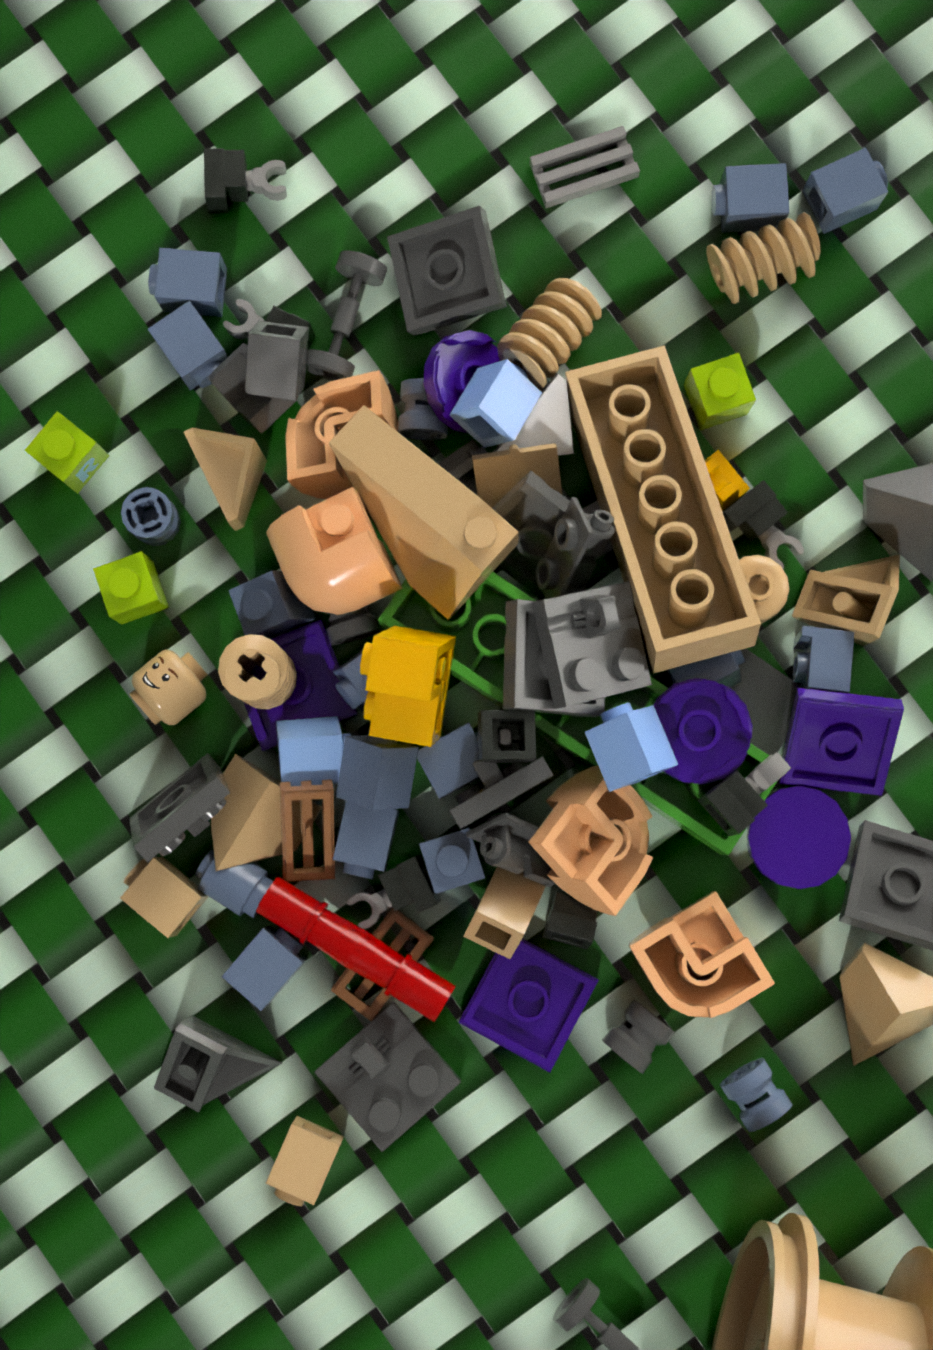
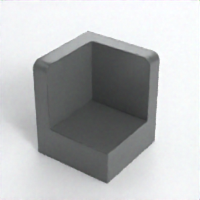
M258 320L248 333L245 391L247 394L297 400L305 385L309 327Z
M243 343L209 375V381L238 414L262 434L296 401L246 393L245 381L248 346Z

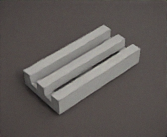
M624 126L530 157L529 164L545 209L639 177L640 169L637 162H634L633 150L631 145L627 143V134ZM613 146H616V147H617V148L612 149V150H610V151H607V152H604V153H601V154H598V155H595V156H592V157H589V158H586V159H583V160H580V161H577V162H574V163H571V164H568V165H565V166H562V167H559V168H556V169H553V170H550V171H547V172H544V171H543V170H545V169L554 167V166H556V165H559V164H562V163H565V162H568V161H571V160H574V159H577V158H580V157H583V156H586V155H589V154H592V153H595V152H598V151H601V150H604V149H607V148H610V147H613ZM618 161L623 163V167L552 191L550 190L549 185L558 181L579 176Z

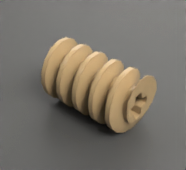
M805 212L798 215L796 222L786 218L779 221L777 229L768 224L760 228L758 236L748 231L741 234L739 243L730 237L722 241L720 250L713 244L708 245L706 250L713 279L722 293L725 292L733 304L739 302V287L741 286L746 288L752 298L758 296V280L763 279L770 291L777 289V274L779 273L783 274L789 285L796 283V268L799 266L808 278L814 277L816 271L815 261L819 260L821 253L815 224Z
M557 278L551 281L544 293L538 295L533 305L525 310L521 319L512 325L509 333L500 339L497 345L500 361L508 359L511 363L522 368L527 374L528 380L542 391L547 384L546 378L554 377L559 370L558 364L566 363L571 355L570 351L577 350L581 345L582 338L590 335L594 328L592 321L602 318L601 307L597 299L586 287L577 281L568 278Z
M248 634L236 638L225 647L219 658L218 673L222 685L231 695L254 708L271 709L280 706L291 697L296 687L297 672L292 659L278 644L263 635ZM256 665L262 667L267 672L262 680L257 679L251 673Z

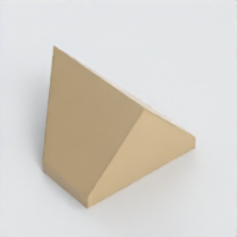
M193 427L184 431L189 445L228 523L235 531L243 528L267 463L256 440L250 437Z
M900 554L824 572L810 570L792 617L818 628L854 632V643L861 646H866L879 639L899 590Z
M235 754L223 773L230 791L225 797L227 802L211 818L216 871L282 855L281 781L238 754ZM301 800L292 801L293 852L298 849L302 842ZM312 801L313 822L322 809V806Z
M864 943L845 965L840 974L853 1066L933 1025V977Z

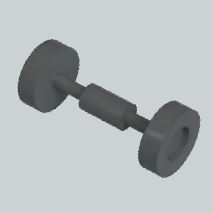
M341 251L335 269L341 275L351 279L352 282L347 297H341L330 329L334 336L329 351L325 352L315 349L307 351L306 370L330 381L353 375L355 366L348 360L339 357L338 353L343 338H349L360 306L356 299L361 284L381 286L387 272V267L379 260L355 251Z
M588 1278L580 1281L569 1292L553 1316V1320L565 1331L571 1330L584 1318L599 1333L597 1339L609 1350H639L612 1322L605 1324L590 1310L600 1294V1289Z

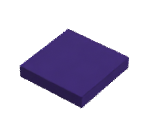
M322 620L271 639L292 659L297 672L296 687L291 697L280 706L271 709H257L244 702L263 752L278 747L276 721L338 716L340 723L358 715L356 708L352 709L336 689V684L340 681L333 671L339 667V663ZM258 665L251 671L259 680H262L267 673Z
M797 687L782 758L791 769L779 779L780 784L882 796L904 712L902 699Z
M522 938L511 959L496 952L494 953L458 1023L540 1068L551 1072L599 980Z

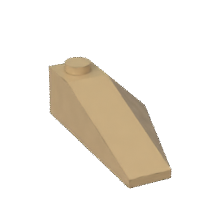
M365 405L358 410L329 442L330 447L354 489L358 491L365 508L409 586L448 621L519 544V532L479 496Z

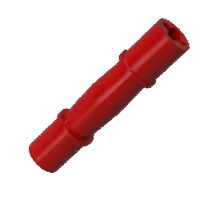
M279 876L273 881L257 907L256 912L299 938V942L303 945L307 941L344 967L386 989L384 995L387 997L391 995L431 1021H436L456 985L413 960V956L409 953L406 957L402 956L368 931L327 909L328 903L324 901L322 903Z

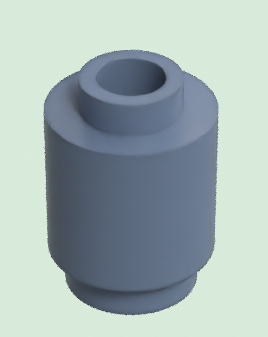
M210 850L195 873V876L201 879L198 887L200 892L237 915L241 916L243 913H246L252 918L258 915L256 912L257 907L273 883L272 880L267 878L268 872L253 862L216 871L214 850Z

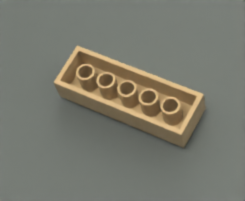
M665 345L566 371L565 380L567 382L569 412L600 509L609 512L614 517L615 532L610 541L623 581H630L633 606L653 674L755 646L761 622Z

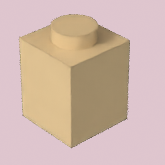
M153 857L150 862H147L145 859L138 862L126 876L123 883L129 888L120 897L121 900L167 938L177 936L208 898L207 895L198 890L199 886L164 857Z
M497 867L463 937L511 959L527 930L546 886L525 878L523 872L515 874Z
M296 1116L289 1128L266 1184L276 1188L274 1191L275 1196L287 1203L303 1206L304 1202L315 1205L344 1136Z

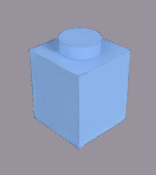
M508 359L477 368L451 411L450 416L484 448L514 441L542 392L528 380V376L522 368L511 363Z
M630 702L616 706L600 714L603 721L602 724L585 731L609 792L638 783L678 765L654 705L637 710L632 709Z
M338 716L276 721L281 782H290L291 786H301V781L311 780L312 785H322V780L332 779L333 784H337L345 736H351L350 733H341Z

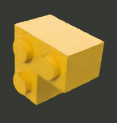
M393 626L374 635L372 643H365L361 656L360 673L367 675L365 690L368 693L364 705V719L371 721L369 736L432 747L440 739L456 636Z

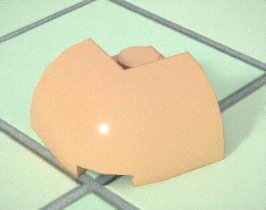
M379 370L330 381L313 388L316 395L301 407L295 419L288 418L286 429L287 480L301 493L316 498L328 499L353 487L329 442L363 405L398 432V418L395 405L385 379Z
M353 487L306 510L298 505L276 519L266 532L288 586L300 602L314 611L340 615L356 611L403 589L384 543L378 539L361 497Z
M592 766L564 782L546 800L553 810L530 839L529 844L552 868L547 876L562 890L596 911L616 916L645 876L653 859L652 856L647 855L649 843L647 820L653 816L644 800L631 785L609 792L599 766Z
M712 891L673 916L659 921L638 935L628 945L656 993L670 1008L687 1016L709 1018L730 1012L775 984L751 942L742 935L716 891Z

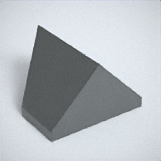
M933 463L863 480V520L865 524L932 582Z
M192 1015L180 1022L176 1028L154 1089L200 1112L204 1104L282 1064V1062Z

